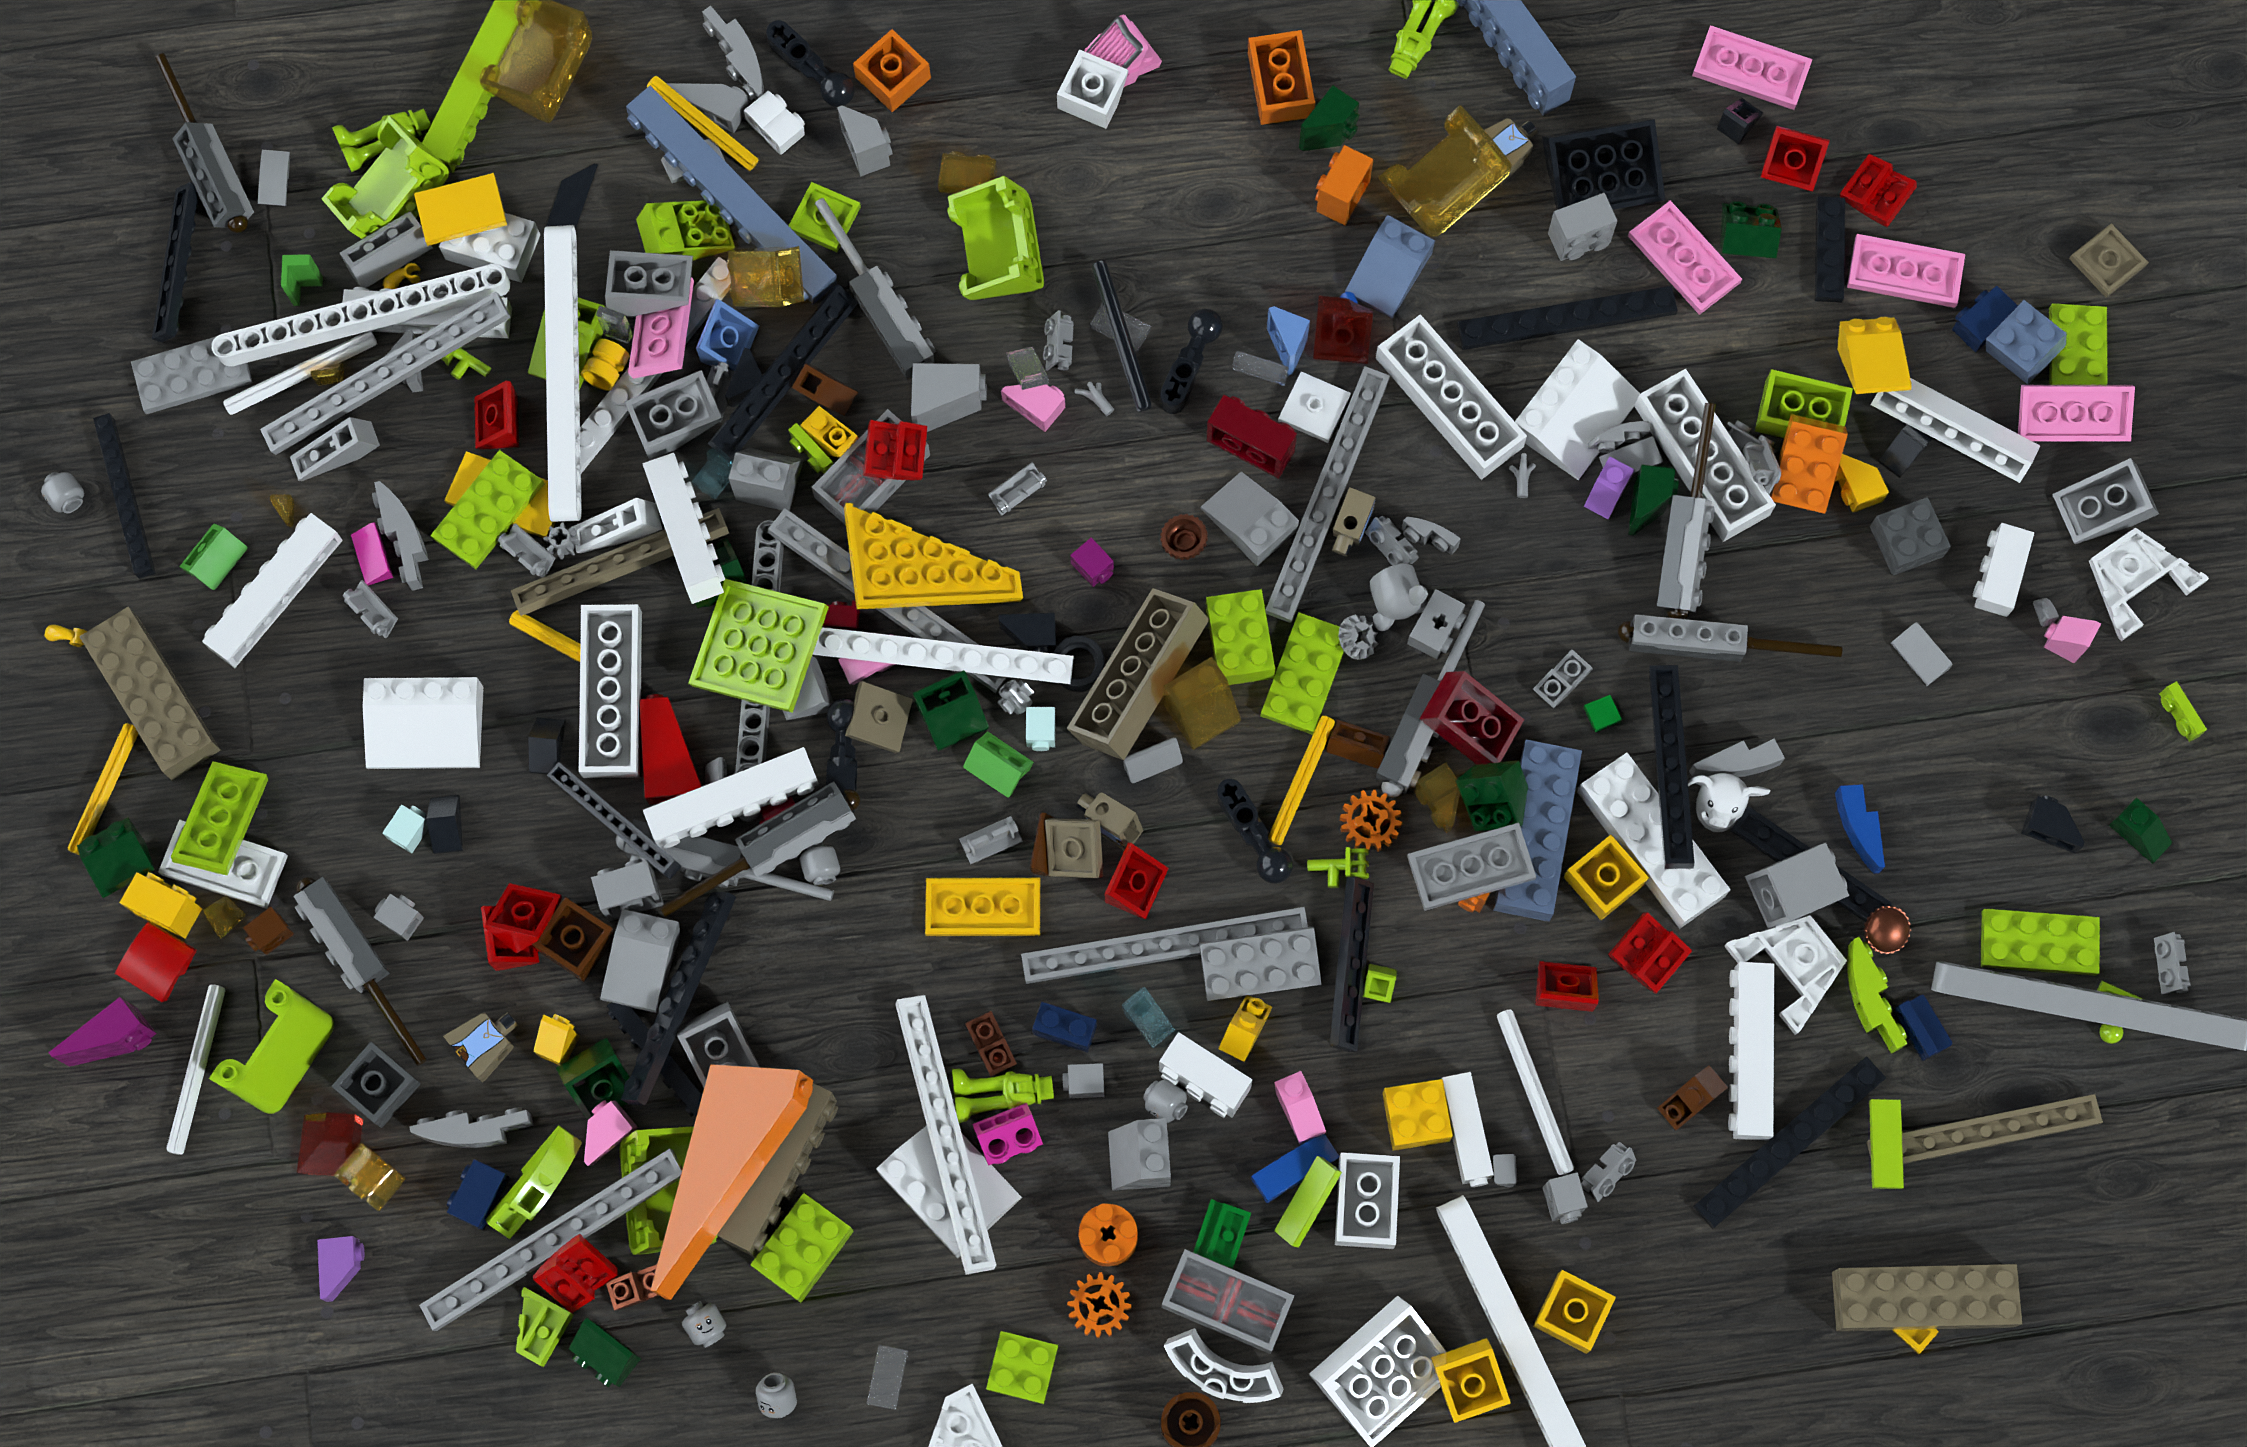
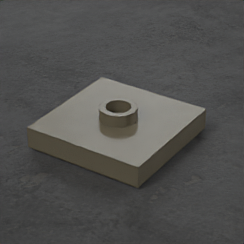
M2112 223L2069 258L2106 298L2149 263Z
M863 681L859 682L854 700L853 716L845 736L893 753L900 752L913 699Z
M1046 819L1045 829L1049 876L1103 877L1100 820Z

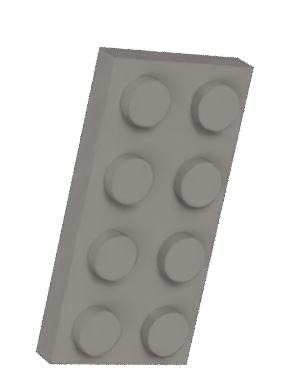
M216 337L131 361L142 408L146 414L252 384L248 363L236 366H226L221 363L212 351L211 344ZM233 346L226 347L222 354L229 353Z
M1519 823L1412 852L1407 855L1424 911L1536 879Z
M1314 927L1199 943L1207 1001L1321 985Z

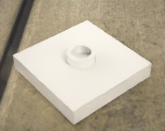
M1301 372L1278 418V422L1287 423L1298 431L1329 443L1351 397V393Z

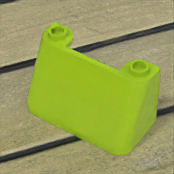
M388 116L383 122L377 134L378 140L386 146L385 150L353 188L345 183H337L322 198L323 202L343 225L361 239H364L409 211L416 218L419 213L414 193L443 186L449 175L445 164L391 116Z
M1002 176L948 196L949 207L947 211L949 218L952 222L961 226L963 230L969 273L961 276L959 289L965 298L978 300L1032 292L1043 288L1044 277L1031 199L1024 188L1007 177Z
M277 979L274 980L265 995V1004L278 1017L246 1065L233 1059H226L216 1067L209 1078L267 1114H274L285 1105L334 1029V1021L327 1012Z
M694 1127L636 1130L623 1138L620 1143L622 1178L668 1149L674 1151L683 1168ZM680 1180L626 1213L629 1247L633 1255L661 1252ZM718 1234L710 1245L716 1243V1238L718 1237Z

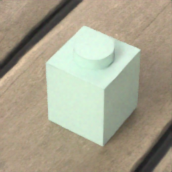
M1026 707L1027 747H1032L1034 751H1047L1049 747H1055V707Z
M401 804L383 831V834L391 842L413 853L428 830L427 820L425 819L427 814L415 806H411L408 809Z

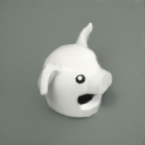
M1718 773L1709 777L1697 775L1688 780V786L1694 783L1701 786L1696 802L1697 816L1704 827L1713 832H1724L1733 828L1738 819L1742 817L1747 807L1749 796H1764L1771 791L1760 786L1747 787L1739 777L1727 773Z

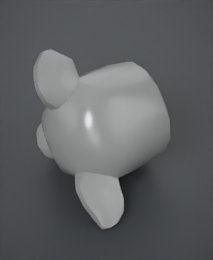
M1400 563L1390 566L1377 573L1370 580L1372 597L1378 611L1372 616L1377 630H1388L1395 620H1404L1415 613L1419 614L1424 611L1427 605L1426 598L1428 592L1424 586L1419 584L1412 565Z

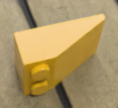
M1895 317L1840 321L1837 350L1856 394L1911 390L1912 385L1902 334Z

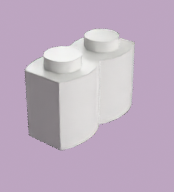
M767 91L744 110V115L747 122L781 155L805 135L803 127L805 123L796 112L792 114L786 109L787 105L780 95H773Z

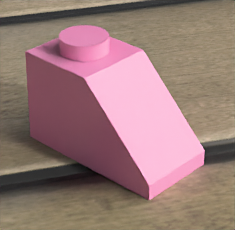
M1044 382L1006 386L1001 390L1003 402L1044 432L1047 431L1065 409V398L1062 391L1053 385L1049 387Z
M2063 616L2057 623L2052 622L2044 635V637L2048 638L2044 648L2075 663L2089 648L2101 623Z
M1299 1071L1274 1082L1276 1095L1299 1144L1325 1134L1326 1130L1302 1072Z
M604 1100L592 1110L594 1115L588 1120L584 1162L587 1166L594 1165L619 1144L623 1138L638 1128L617 1101L607 1103Z

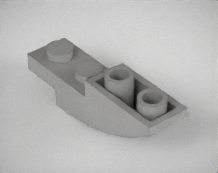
M709 6L702 11L705 21L703 27L711 37L715 35L720 41L719 46L726 54L728 64L726 70L734 81L739 80L743 84L742 89L750 100H757L764 94V85L757 56L748 36L736 19L726 24L717 12Z
M380 481L374 482L376 492L372 493L373 502L376 509L380 508L381 518H377L381 534H386L390 542H394L396 555L402 558L403 566L399 567L401 580L403 583L407 582L412 591L422 589L423 585L418 562L429 559L420 532L405 507L393 492Z
M521 1107L506 1110L505 1115L495 1118L493 1114L477 1117V1122L474 1123L472 1116L468 1113H463V1110H456L446 1113V1118L435 1120L434 1117H427L417 1120V1125L409 1126L412 1134L429 1142L459 1148H482L507 1144L505 1132L533 1126L532 1115L527 1110H522Z

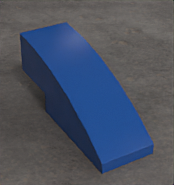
M1863 784L1840 786L1835 792L1838 812L1847 836L1862 861L1872 873H1880L1885 868L1878 811L1866 812Z
M1322 1134L1251 1176V1180L1266 1203H1269L1287 1190L1300 1184L1317 1156L1323 1157L1332 1163L1339 1158V1155L1326 1135Z

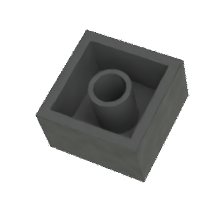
M1928 497L1876 516L1870 525L1892 576L1942 558L1951 547Z
M370 1042L334 1082L332 1087L373 1123L383 1128L421 1083L379 1047Z

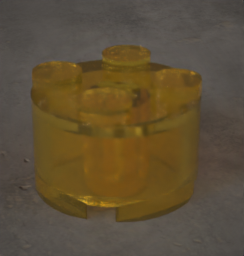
M362 1143L334 1174L337 1179L347 1186L351 1182L352 1185L349 1189L361 1199H365L368 1196L369 1198L366 1202L379 1212L406 1179Z

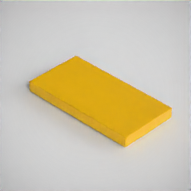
M466 451L444 500L446 504L454 506L491 460ZM540 478L545 484L513 524L516 523L527 533L544 538L546 536L549 537V527H554L555 522H551L549 517L548 480Z
M926 878L925 935L1040 936V878Z

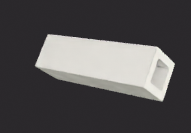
M1471 1072L1442 1077L1453 1135L1452 1140L1462 1184L1470 1183L1471 1187L1488 1184L1487 1179H1491L1494 1173Z

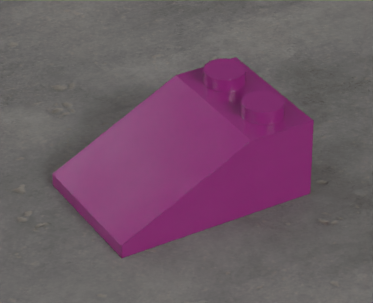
M119 997L48 1053L51 1057L70 1067L131 1053L136 1049L141 1050L151 1043V1038L157 1033L137 1007Z

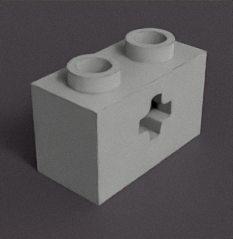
M1435 589L1412 630L1407 644L1435 659H1438L1441 652L1446 654L1454 640L1450 637L1454 628L1460 630L1467 615L1463 614L1465 604ZM1438 622L1443 623V626H1441L1439 630L1434 628V626L1437 625Z
M1578 1172L1550 1179L1543 1186L1552 1222L1560 1220L1561 1224H1567L1577 1221L1578 1217L1582 1216L1581 1213L1588 1207Z

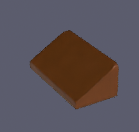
M1336 719L1326 751L1330 754L1379 769L1390 737Z
M1041 813L1039 816L1030 863L1032 874L1049 876L1045 820L1054 818L1047 813Z

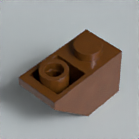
M812 364L804 365L792 386L793 389L843 416H846L859 393Z
M1708 1065L1657 1109L1671 1126L1677 1130L1728 1087Z

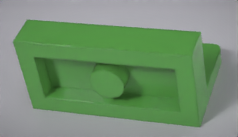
M282 255L281 287L293 306H300L301 286H322L323 276L311 255Z
M213 524L179 567L186 573L199 579L208 588L215 590L245 553L247 546L224 527Z
M987 731L974 743L963 767L1004 796L1010 797L1019 780L1030 771L1034 762Z

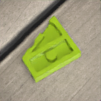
M524 1287L521 1294L524 1300L522 1314L519 1315L518 1326L520 1334L517 1337L516 1352L544 1367L574 1314Z

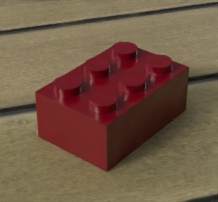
M1223 395L1207 422V441L1278 479L1295 452L1297 433L1294 432L1290 425L1284 422L1277 423L1273 421L1262 410L1256 409L1254 411L1245 406V403L1237 397L1231 396L1230 398Z
M1465 671L1445 673L1419 718L1476 765L1500 763L1525 720Z

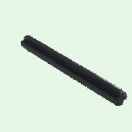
M1104 260L1093 263L1092 270L1138 412L1151 409V401L1107 262Z

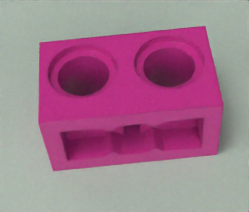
M1027 1103L972 1124L988 1166L1004 1163L1010 1157L1019 1153L1032 1152L1037 1146L1043 1144ZM1028 1128L1024 1134H1016L1018 1130ZM1001 1139L998 1144L989 1145L992 1140Z

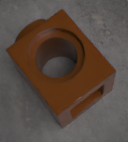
M269 907L243 927L248 934L245 940L255 952L261 950L266 955L294 935L284 919L272 907Z

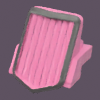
M1124 14L1116 17L1104 32L1099 34L1084 50L1089 54L1128 69L1124 87L1135 83L1139 75L1159 68L1162 62L1135 24L1129 21Z

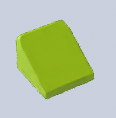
M1369 964L1363 997L1390 1003L1397 970Z

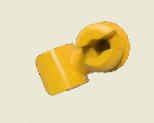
M409 263L404 268L397 269L388 274L384 279L383 286L387 289H397L404 278H408L412 283H419L420 277L417 275L411 276V273L421 269L417 264Z
M49 625L45 630L44 636L49 641L70 640V645L82 647L84 643L79 636L87 631L79 628L70 630L59 625Z

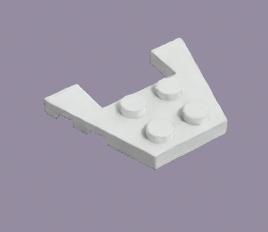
M2134 528L2089 560L2120 641L2144 625L2126 602L2168 573L2186 596L2209 579L2204 573H2198L2188 566L2189 563L2183 559H2177L2165 551V547L2137 528Z
M1811 915L1778 925L1769 930L1750 934L1741 939L1729 941L1724 946L1737 963L1747 962L1760 951L1765 950L1802 997L1779 1014L1794 1035L1801 1031L1847 961Z

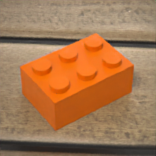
M1302 30L1248 38V58L1261 125L1307 118L1315 108V98Z
M1791 414L1778 459L1781 477L1769 494L1774 502L1826 513L1848 435L1846 427Z

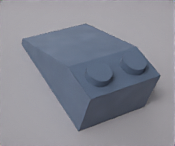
M1387 215L1373 237L1345 292H1352L1357 300L1393 318L1432 255L1435 240Z

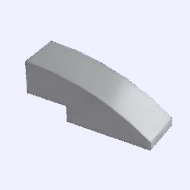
M1775 739L1751 750L1748 749L1743 740L1693 764L1689 772L1691 776L1705 775L1709 777L1718 773H1727L1737 777H1745L1780 766L1785 757Z

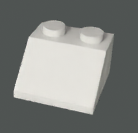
M1079 50L1057 93V108L1106 129L1118 106L1128 75V69Z

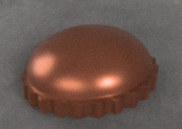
M1180 514L1169 519L1164 524L1165 526L1160 534V540L1165 552L1169 553L1170 557L1180 560H1189V558H1195L1196 555H1200V552L1207 545L1206 541H1208V533L1203 522L1198 517L1189 516L1188 514Z
M1888 905L1886 907L1881 906L1879 909L1876 908L1874 912H1871L1870 916L1867 917V922L1864 924V937L1866 938V943H1869V947L1881 954L1894 953L1899 951L1901 947L1903 948L1904 944L1908 942L1911 931L1909 918L1905 915L1906 913L1895 906Z

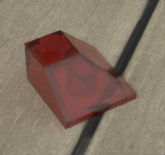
M1319 296L1313 359L1368 364L1373 311L1347 298Z
M325 1112L304 1115L297 1173L356 1177L363 1119L356 1114Z

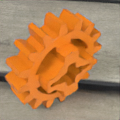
M1363 790L1361 791L1360 799L1354 795L1351 796L1350 801L1352 805L1344 804L1343 810L1348 814L1340 815V821L1346 822V824L1341 826L1340 830L1341 832H1349L1346 836V841L1349 842L1354 839L1356 841L1355 849L1365 845V849L1370 850L1371 846H1375V849L1379 852L1381 851L1382 843L1387 847L1391 846L1392 842L1389 837L1397 839L1399 833L1394 828H1401L1402 822L1396 820V818L1400 817L1401 811H1393L1396 801L1386 802V793L1379 798L1377 797L1376 790L1372 791L1371 796H1367ZM1373 804L1380 806L1384 810L1374 807ZM1361 807L1360 816L1352 819L1355 810ZM1367 812L1372 820H1376L1374 829L1370 822H1366ZM1390 823L1386 833L1381 836V827ZM1359 832H1362L1363 834L1367 835L1369 838L1363 837V836H1361V835L1358 834V833H1359Z
M1099 1272L1098 1278L1093 1280L1092 1276L1088 1274L1087 1283L1084 1284L1078 1280L1077 1285L1080 1289L1078 1291H1070L1075 1300L1068 1301L1067 1306L1074 1308L1075 1311L1071 1312L1069 1317L1070 1319L1078 1318L1075 1327L1078 1329L1085 1326L1084 1334L1086 1336L1093 1330L1095 1331L1096 1338H1100L1101 1331H1106V1334L1110 1337L1112 1336L1111 1328L1115 1327L1121 1330L1122 1326L1119 1321H1128L1129 1319L1124 1310L1131 1309V1304L1124 1303V1300L1130 1297L1129 1292L1121 1293L1120 1290L1123 1288L1124 1283L1113 1284V1275L1108 1280H1103V1274ZM1101 1286L1100 1291L1093 1294L1085 1292L1091 1287ZM1112 1291L1118 1297L1119 1308L1111 1303L1109 1297ZM1100 1298H1103L1104 1305L1108 1309H1100L1097 1313L1094 1311L1095 1308L1091 1301L1098 1302ZM1080 1303L1088 1308L1089 1315L1087 1320L1084 1319L1080 1312ZM1107 1316L1114 1318L1107 1324L1097 1325L1099 1319Z

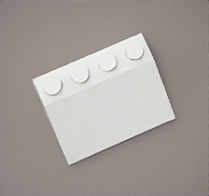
M1578 339L1515 420V423L1527 435L1526 445L1579 480L1600 453L1598 449H1589L1588 443L1602 432L1622 424L1634 408L1640 393L1602 355Z
M477 677L364 678L363 721L366 768H480L483 685Z
M925 1126L894 1151L876 1170L946 1247L959 1258L961 1255L930 1135L927 1126ZM962 1134L988 1230L1022 1197L992 1165L988 1166L984 1156Z
M1397 1296L1310 1372L1309 1375L1369 1447H1374L1441 1387L1431 1357L1445 1353L1446 1350L1412 1306Z

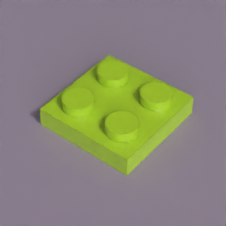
M811 182L789 227L798 236L838 252L841 245L821 215L815 202L821 198L825 199L846 234L861 208L860 202Z
M1001 1331L986 1390L1044 1404L1058 1345Z

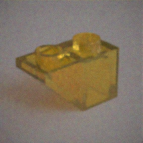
M1444 763L1417 780L1415 794L1422 805L1427 804L1432 811L1431 818L1439 829L1443 827L1445 832L1448 833L1454 825L1460 791L1455 781L1457 780L1456 776L1447 763Z

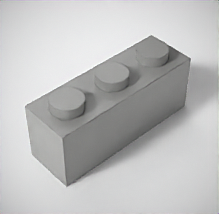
M409 211L340 252V255L358 285L367 288L432 249V246H427L422 226Z

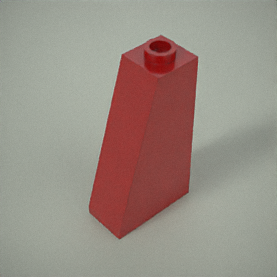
M661 694L648 695L647 699H640L645 799L648 804H659L702 787L669 698Z

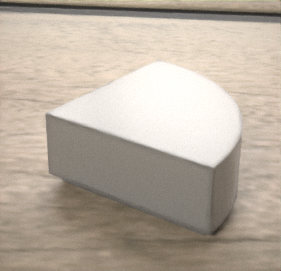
M2042 598L2033 601L2042 627L2049 626L2057 620L2059 615L2049 599Z

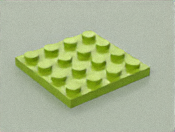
M725 579L722 586L724 593L719 594L688 684L692 687L793 713L829 607L824 603Z

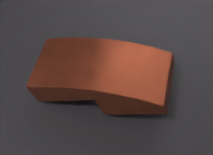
M992 1011L965 1023L990 1076L1017 1064Z
M657 1264L638 1272L628 1273L606 1283L614 1310H620L659 1297L658 1294L650 1291Z

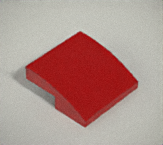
M1868 154L1841 191L1840 197L1845 198V202L1865 216L1888 228L1917 188V183L1915 180L1893 171L1891 163Z
M871 420L868 424L863 476L894 480H921L928 426L900 421L897 425Z
M1643 912L1609 952L1608 956L1653 993H1657L1692 950L1675 933L1667 931L1648 912Z
M149 921L130 945L115 974L160 1002L168 1000L179 976L185 975L197 950Z
M578 1234L558 1249L533 1275V1280L570 1313H573L595 1299L594 1291L617 1276V1267L581 1234Z

